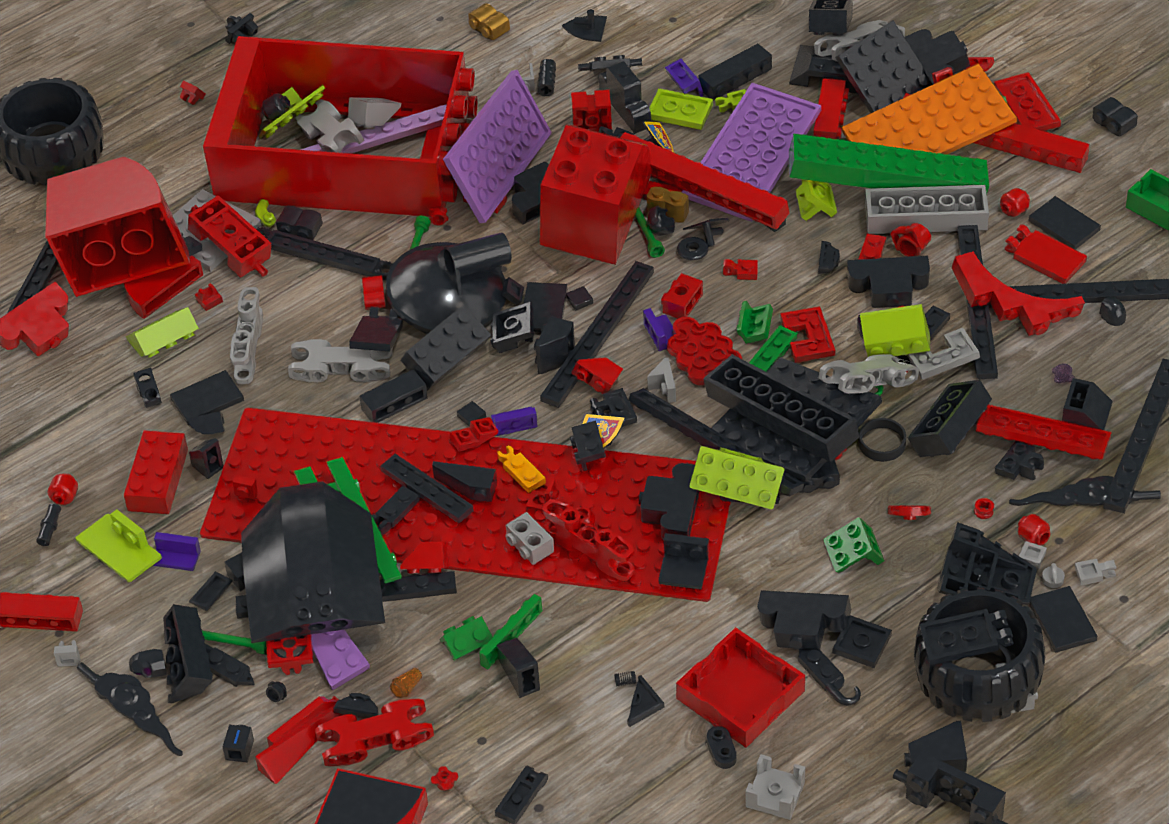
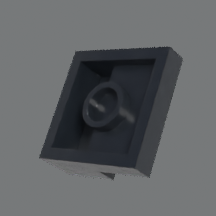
M531 302L493 313L491 345L499 353L518 348L519 341L533 337L534 307Z

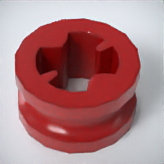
M987 498L978 499L975 502L974 514L980 519L992 517L994 513L993 501Z

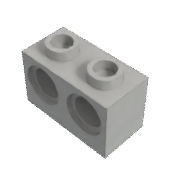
M527 512L506 524L507 535L505 537L507 542L511 546H515L519 550L520 555L524 559H528L533 565L554 552L553 538Z

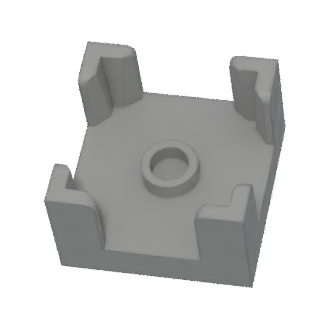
M760 754L757 762V775L753 785L749 783L746 789V807L791 820L805 784V767L794 764L793 774L772 768L771 757Z

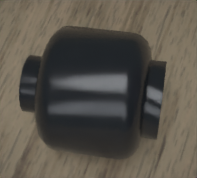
M279 93L269 96L262 102L261 111L263 116L268 120L275 121L290 110V101L286 96Z

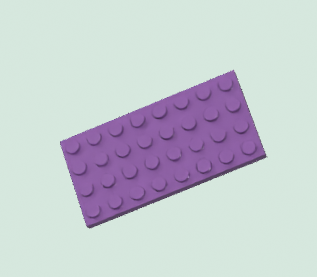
M513 70L508 74L443 158L479 223H485L514 185V176L525 170L552 133L518 70Z
M751 83L701 163L704 166L717 169L723 174L733 176L742 182L750 183L752 186L761 190L764 189L770 193L789 163V148L793 133L806 135L821 112V105ZM685 190L682 191V193L689 196L691 201L751 222L753 221L748 217Z

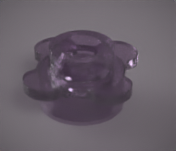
M1062 363L1052 369L1056 383L1072 382V379L1075 378L1072 375V367L1068 364Z

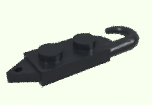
M205 643L206 652L209 655L210 670L214 675L235 687L238 685H255L248 665Z
M798 649V662L838 703L848 706L860 700L861 691L857 686L854 687L856 694L852 698L845 697L839 691L844 686V676L820 649Z

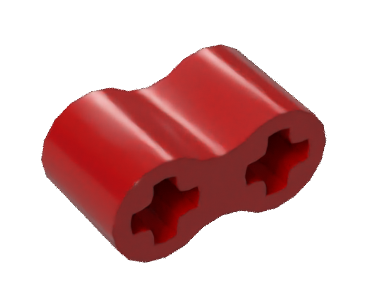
M382 275L363 277L365 310H370L371 306L386 308Z

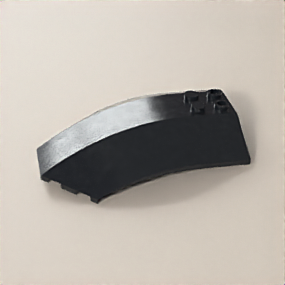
M323 481L279 488L241 532L251 643L384 624L385 615L371 513Z

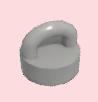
M1052 563L1050 567L1044 569L1042 582L1049 588H1058L1064 583L1065 574L1055 563Z

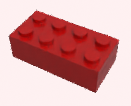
M143 430L124 492L127 511L157 514L170 513L188 452L185 433Z

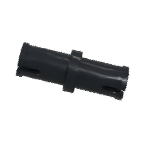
M49 504L45 518L41 520V529L36 539V542L41 546H49L53 531L57 529V520L62 510L57 504Z

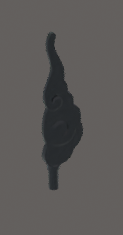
M1098 476L1081 479L1076 484L1066 485L1062 489H1056L1052 492H1040L1019 500L1010 499L1009 504L1021 506L1044 502L1058 506L1074 504L1086 506L1103 505L1114 477ZM1134 490L1129 504L1139 500L1161 499L1160 490Z
M83 662L78 664L77 670L90 680L94 685L97 695L108 699L116 711L133 720L138 728L160 737L173 754L183 755V751L175 747L168 729L160 722L159 717L156 715L155 707L150 702L149 692L142 687L141 682L136 677L127 674L119 675L112 672L100 676Z

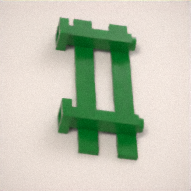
M343 457L327 461V466L335 482L328 485L370 512L360 493L359 482L357 479H353ZM311 467L294 471L299 485L318 482ZM372 517L378 571L384 583L401 579L402 576L397 568L396 557L393 552L390 553Z

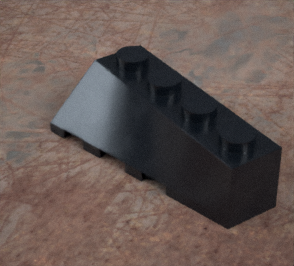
M173 604L163 617L165 644L169 645L167 655H165L166 664H170V675L167 676V685H171L172 694L168 695V703H175L203 693L213 679L197 608Z

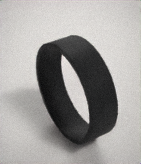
M872 419L865 423L860 430V450L866 457L875 461L886 462L894 460L901 456L905 450V429L901 424L892 419ZM887 428L897 432L903 442L894 450L882 452L869 448L862 438L873 429Z

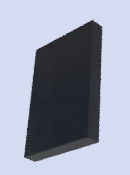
M1056 196L1029 215L1028 221L1075 250L1101 230L1100 224Z
M226 370L170 394L172 402L187 425H190L187 418L219 412L244 401L243 394Z
M1070 586L1031 597L1029 605L1055 653L1097 641L1098 636Z

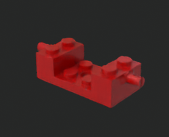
M219 195L201 207L194 205L190 211L192 213L188 215V230L200 241L208 237L228 256L227 266L240 278L253 270H256L262 277L267 275L268 270L261 264L271 257L272 243ZM225 230H234L235 232L229 234Z

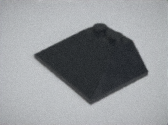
M800 45L789 85L808 87L811 76L846 80V88L849 89V93H857L840 64L832 60V55L822 57L815 54L814 46ZM820 47L821 52L826 50V48Z

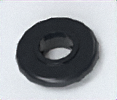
M687 237L681 240L677 246L678 254L686 260H699L709 250L708 244L699 237Z

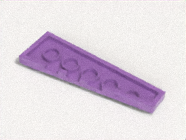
M345 630L312 634L313 652L332 691L370 669L368 661Z

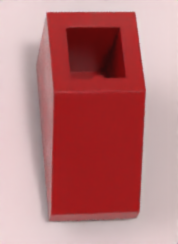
M606 357L581 359L577 361L571 373L579 380L593 387L597 392L604 394L610 391L623 368Z
M447 541L421 542L402 562L400 569H407V574L420 573V569H428V573H439L441 568H448Z

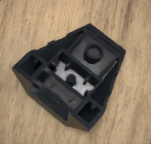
M957 522L942 566L937 586L939 593L945 595L950 593L953 596L961 589L967 588L968 591H975L978 587H983L991 592H995V590L1004 591L1007 597L1015 596L1022 601L1023 605H1028L1037 568L1017 554H1010L1002 549V545L997 541L993 543L984 537V533L979 529Z

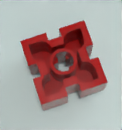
M609 90L594 91L592 95H587L586 91L571 92L573 126L599 132L600 126L612 130Z

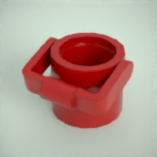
M913 223L910 226H899L891 231V237L896 250L906 257L919 256L931 241L929 230L919 223Z

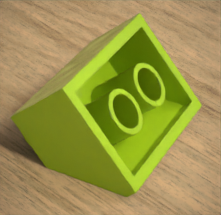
M922 304L860 313L864 346L868 357L886 354L900 356L930 351V333Z
M186 307L125 337L141 357L147 355L150 358L159 353L158 349L164 346L168 349L177 344L176 340L182 337L186 340L194 336L193 331L199 328L189 308Z

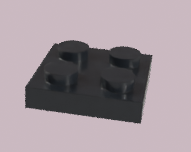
M850 615L848 626L845 630L841 631L833 646L832 653L875 668L892 636V630Z

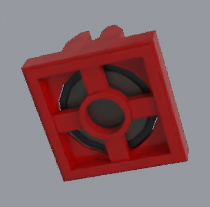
M312 634L266 641L268 668L281 667L284 674L290 675V670L294 669V672L299 674L304 664L313 663Z

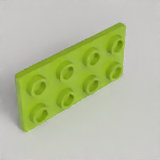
M322 85L303 100L291 87L282 94L289 99L290 110L275 121L269 119L271 124L265 127L258 137L260 139L263 137L268 139L276 132L278 126L282 128L286 126L294 114L296 116L302 114L309 103L311 106L314 105L323 96L322 92L325 87Z
M701 446L690 481V488L773 509L784 468L765 463L759 457L721 447L720 450Z
M117 509L111 514L104 515L75 537L80 545L129 583L162 559L161 554L148 545L144 530Z

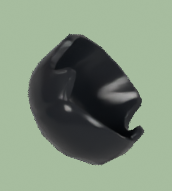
M660 206L650 209L647 216L648 226L655 235L671 234L675 230L674 218L667 217L666 212L668 210Z

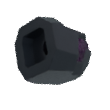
M160 649L138 652L132 655L129 660L130 671L136 675H142L146 678L167 675L163 651Z

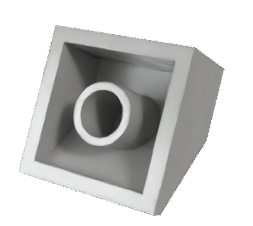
M349 97L348 118L355 122V126L375 129V126H383L401 107V103L384 98Z

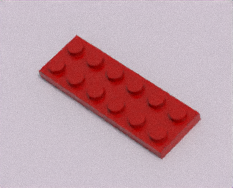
M989 404L987 409L981 414L976 431L982 432L985 435L1000 436L1006 440L1022 441L1028 445L1035 444L1050 450L1057 449L1066 451L1069 454H1079L1090 459L1103 460L1111 438V432Z

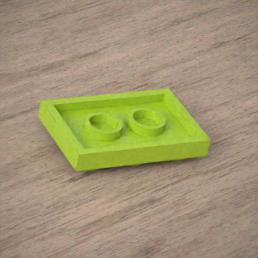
M658 88L649 107L651 120L702 130L713 106V99Z

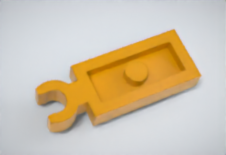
M506 446L508 454H502L500 451L497 452L499 461L503 462V468L528 493L546 483L545 477L521 453L514 455V450L511 446Z

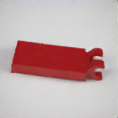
M1023 224L1016 229L1019 232L1016 237L1009 236L1005 241L1008 243L1005 250L1014 254L1013 259L1062 284H1066L1087 261V255L1037 230L1031 233L1028 227Z

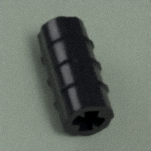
M544 59L540 62L538 93L542 96H551L554 94L556 63L552 59Z

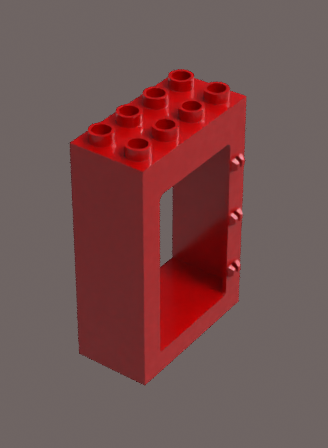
M238 36L203 144L213 195H219L224 201L258 204L261 199H265L269 202V205L430 217L428 214L429 209L446 208L447 202L455 203L457 199L458 185L443 158L470 125V123H466L467 119H474L477 116L478 98L477 96H469V92H472L474 88V68H466L464 52ZM323 85L325 89L320 99L330 102L340 114L348 116L349 97L384 98L401 103V107L391 117L399 119L447 104L442 125L427 130L420 159L255 146L263 119L261 111L263 100L275 93L283 94L291 87L303 100ZM309 103L304 112H315L318 106L316 104L311 106Z

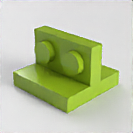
M801 179L802 185L795 190L801 218L807 221L820 210L831 217L837 213L831 185L827 182Z

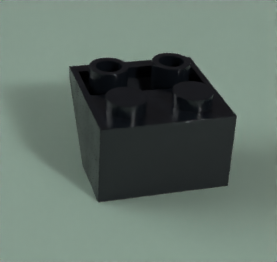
M550 316L547 324H543L541 336L534 343V350L536 351L535 364H537L538 374H544L560 368L574 349L575 338L572 321Z
M1073 378L1063 408L1062 421L1105 430L1113 401L1094 382Z

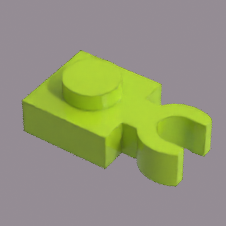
M746 90L727 93V98H716L715 105L719 106V112H726L729 108H732L734 111Z

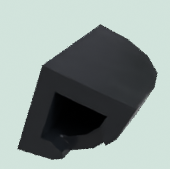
M220 411L187 418L190 426L201 434H215L225 431L223 426L225 423L224 416Z

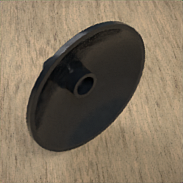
M501 232L462 243L435 242L408 250L393 263L387 275L386 294L391 307L405 322L428 333L463 305L467 307L484 327L493 322V313L502 311L506 302V298L501 295L505 280L501 268L503 265L510 264L512 260L509 241L505 234Z

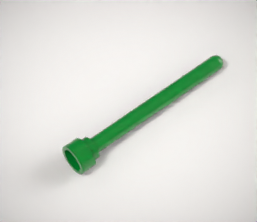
M638 207L635 217L648 241L647 250L651 257H660L664 254L665 248L661 241L655 239L640 207Z
M422 215L416 217L414 222L416 232L410 249L419 246L423 233L429 230L431 220L428 217Z
M202 630L205 640L250 647L258 654L267 655L266 641L251 643L250 638Z

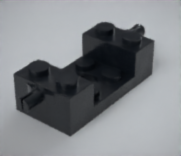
M922 751L907 774L898 769L893 774V779L905 784L906 799L915 805L927 808L934 796L937 795L943 801L951 802L962 810L970 812L969 824H1008L1002 821L1006 792Z

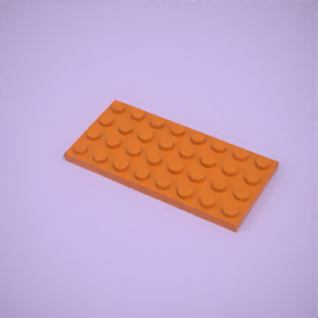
M977 64L843 126L842 132L847 140L852 142L949 154L1016 123L1017 117L981 66Z

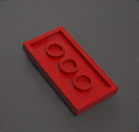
M1029 72L994 81L995 88L1000 95L1006 97L1007 105L1017 117V124L1041 131L1061 126L1060 118Z

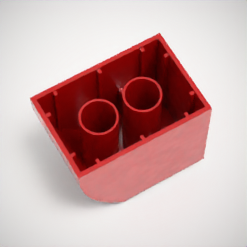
M565 125L541 183L540 245L616 265L651 176L649 147L643 143L573 125Z
M120 157L47 179L45 237L76 297L190 264L187 245L156 179L151 172L138 162L126 157Z

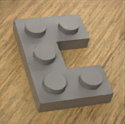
M964 328L944 335L945 342L949 346L948 349L932 354L931 351L907 354L912 365L919 369L918 374L922 380L980 358L978 349Z

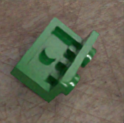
M747 301L742 302V307L739 311V323L736 329L738 335L743 338L746 344L768 339L773 314L772 306L766 304L751 308Z
M472 616L462 622L463 626L457 629L455 626H452L443 631L444 635L439 640L441 643H445L454 661L482 647L493 638L482 616L477 619Z

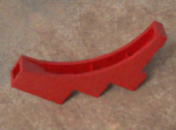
M974 251L955 256L951 267L971 307L983 306L990 302L999 321L1013 320L1019 317L1028 336L1045 333L1050 322L1056 323L1067 317L1073 318L1081 314L1085 304L1082 296L1068 299H1047L1019 292L994 277L981 264Z

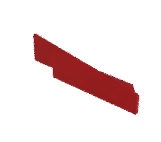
M324 696L317 697L267 737L269 747L255 756L258 770L271 782L277 784L317 742L315 728L342 715L333 711L339 699L335 696L330 700Z

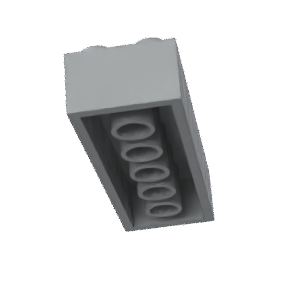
M985 185L865 190V213L868 234L891 233V231L899 226H910L913 223L923 225L929 232L957 231V226L978 225V230H988L989 210Z

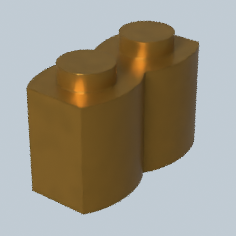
M485 3L468 14L470 27L481 32L485 38L495 40L510 30L509 19L503 13L496 11L490 4Z
M651 187L647 195V213H649L651 208L660 206L668 210L666 212L667 217L674 218L677 223H683L689 214V196L682 192H670L662 187Z

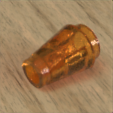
M412 668L394 678L390 684L391 692L397 698L407 697L422 678V673L419 669Z

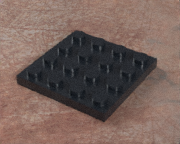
M894 20L835 57L870 114L903 99L906 93L914 94L932 85L923 66Z

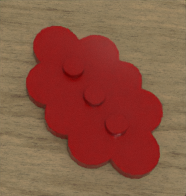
M685 316L678 318L673 323L674 335L668 339L667 350L669 354L676 357L677 367L687 372V377L693 384L705 385L703 378L732 354L742 359L741 354L733 349L732 340L722 335V330L717 324L713 322L699 324L694 318Z

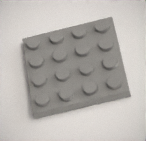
M202 189L180 208L173 217L180 232L183 233V237L191 236L202 244V251L192 256L201 261L204 269L211 272L228 256L208 237L200 241L188 230V215L192 213L190 211L194 205L201 207L216 197ZM228 203L254 228L257 229V227L260 228L262 226L259 218ZM225 230L229 234L235 232L234 230Z

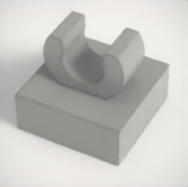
M72 640V645L65 646L64 642L60 641L59 646H54V656L58 667L78 666L80 664L81 658L75 640Z

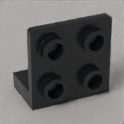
M665 533L664 557L659 575V584L702 589L709 559V539Z

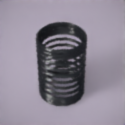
M628 671L626 674L624 672V675L622 672L620 677L619 673L614 674L616 687L624 686V684L628 685V683L629 685L630 683L636 684L635 671Z

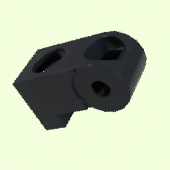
M151 367L134 372L135 384L145 408L161 404L160 393ZM144 375L150 377L149 379L139 381L140 377Z

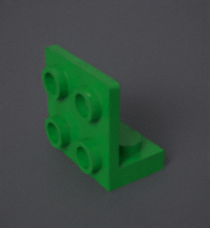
M860 517L823 539L834 570L837 573L842 572L863 558L871 559L876 565L885 561L872 528Z

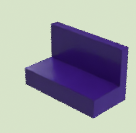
M681 58L665 67L667 74L684 94L695 89L700 97L704 95L699 79Z
M651 308L643 310V324L658 351L666 350L668 339L674 335L670 320L666 314L655 317Z
M532 406L491 415L493 423L499 430L497 436L538 427L536 410Z
M156 532L154 537L156 551L161 554L162 559L153 566L194 571L201 552L198 538Z

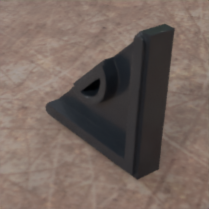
M642 675L638 676L631 710L627 719L629 727L665 708L662 699Z

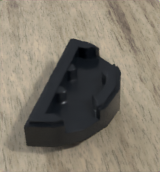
M821 241L818 274L833 271L840 262L839 250L831 246V243L827 241Z
M362 693L349 694L348 697L338 700L333 708L334 713L353 714L364 718L378 715V707L371 700V697Z

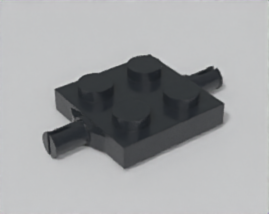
M625 55L613 56V60H606V57H595L592 62L578 64V72L603 69L622 61L629 68L642 66V58L630 59L625 58Z

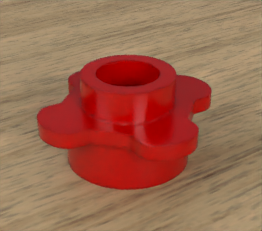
M445 207L428 210L429 219L434 225H443L449 219L446 215L447 208Z
M441 766L438 769V773L431 777V783L440 790L446 791L454 786L459 776L457 772H451L446 766Z

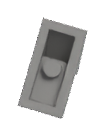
M664 358L648 375V390L661 388L662 395H666L668 403L676 402V387L669 358Z

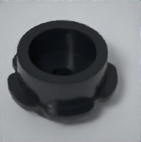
M271 681L266 689V695L271 701L279 702L287 697L286 687L282 682Z

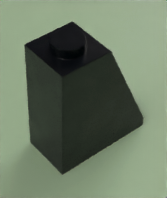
M514 638L497 645L498 660L519 698L539 691L538 663L518 638Z
M961 720L948 724L908 743V753H904L905 767L910 769L922 751L966 772L967 753Z

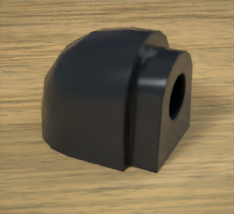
M1111 296L1102 301L1099 311L1101 318L1113 326L1123 325L1126 321L1124 305L1116 297L1112 298Z

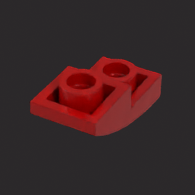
M487 417L471 421L468 428L451 431L450 439L458 451H463L493 438L498 434L499 430L491 418Z

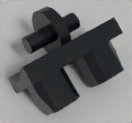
M249 13L244 18L229 16L225 26L228 33L225 41L228 44L236 43L238 36L247 37L243 34L244 32L254 36L259 28L253 21L254 15Z

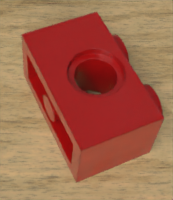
M681 273L677 280H673L669 291L664 293L661 298L663 314L677 319L684 316L688 317L703 296V281Z

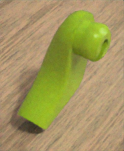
M261 199L255 209V216L261 220L264 226L271 227L276 223V218L273 213L267 211L269 202Z

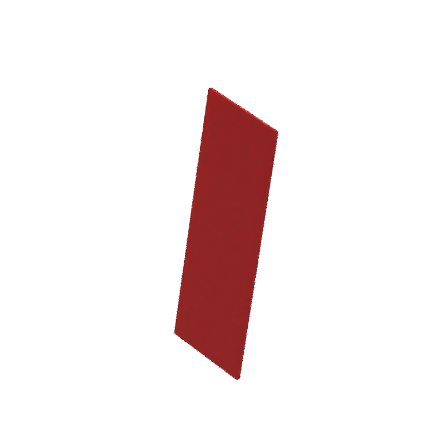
M245 408L200 530V535L202 538L242 543L241 532L281 487L299 485L294 471L311 467L318 482L333 483L335 480L327 466V461L343 457L353 479L358 480L360 493L371 515H373L402 487L401 484L381 472L380 467L391 456L397 454L433 479V461L496 469L497 485L492 502L471 500L436 480L472 504L474 511L458 524L420 498V501L394 528H391L382 535L390 553H394L397 563H402L421 542L447 541L448 568L443 569L708 602L712 596L731 502L722 501L719 495L700 491L690 536L709 539V559L702 589L659 584V575L664 557V540L661 538L660 524L644 523L641 521L639 494L644 492L648 476L672 478V469L675 465L679 463L696 464V461L604 450L606 457L587 462L588 470L584 471L582 464L577 465L574 452L578 451L577 448L573 449L572 446L493 437L475 447L458 451L450 439V431ZM506 446H511L514 450V455L521 453L545 477L546 483L535 489L536 491L546 492L551 478H555L556 489L559 490L558 501L568 504L573 508L587 507L591 509L595 514V528L598 530L609 529L631 544L634 549V555L628 561L634 565L635 574L628 581L618 580L600 571L597 568L596 561L579 550H566L554 541V552L533 565L528 559H524L520 555L519 550L507 542L505 537L507 535L506 524L526 512L543 529L549 519L543 515L542 511L526 508L531 492L528 493L503 468V462L499 461L497 452L500 451L502 454H508ZM235 475L255 479L258 491L255 500L235 495L232 483ZM537 497L533 500L537 505H541L546 501L543 497ZM553 507L551 512L557 514L560 512V509ZM555 526L549 529L552 532L557 531ZM620 548L622 554L628 552L627 549ZM619 566L617 568V571L619 573L624 574L627 573L629 569L623 566Z

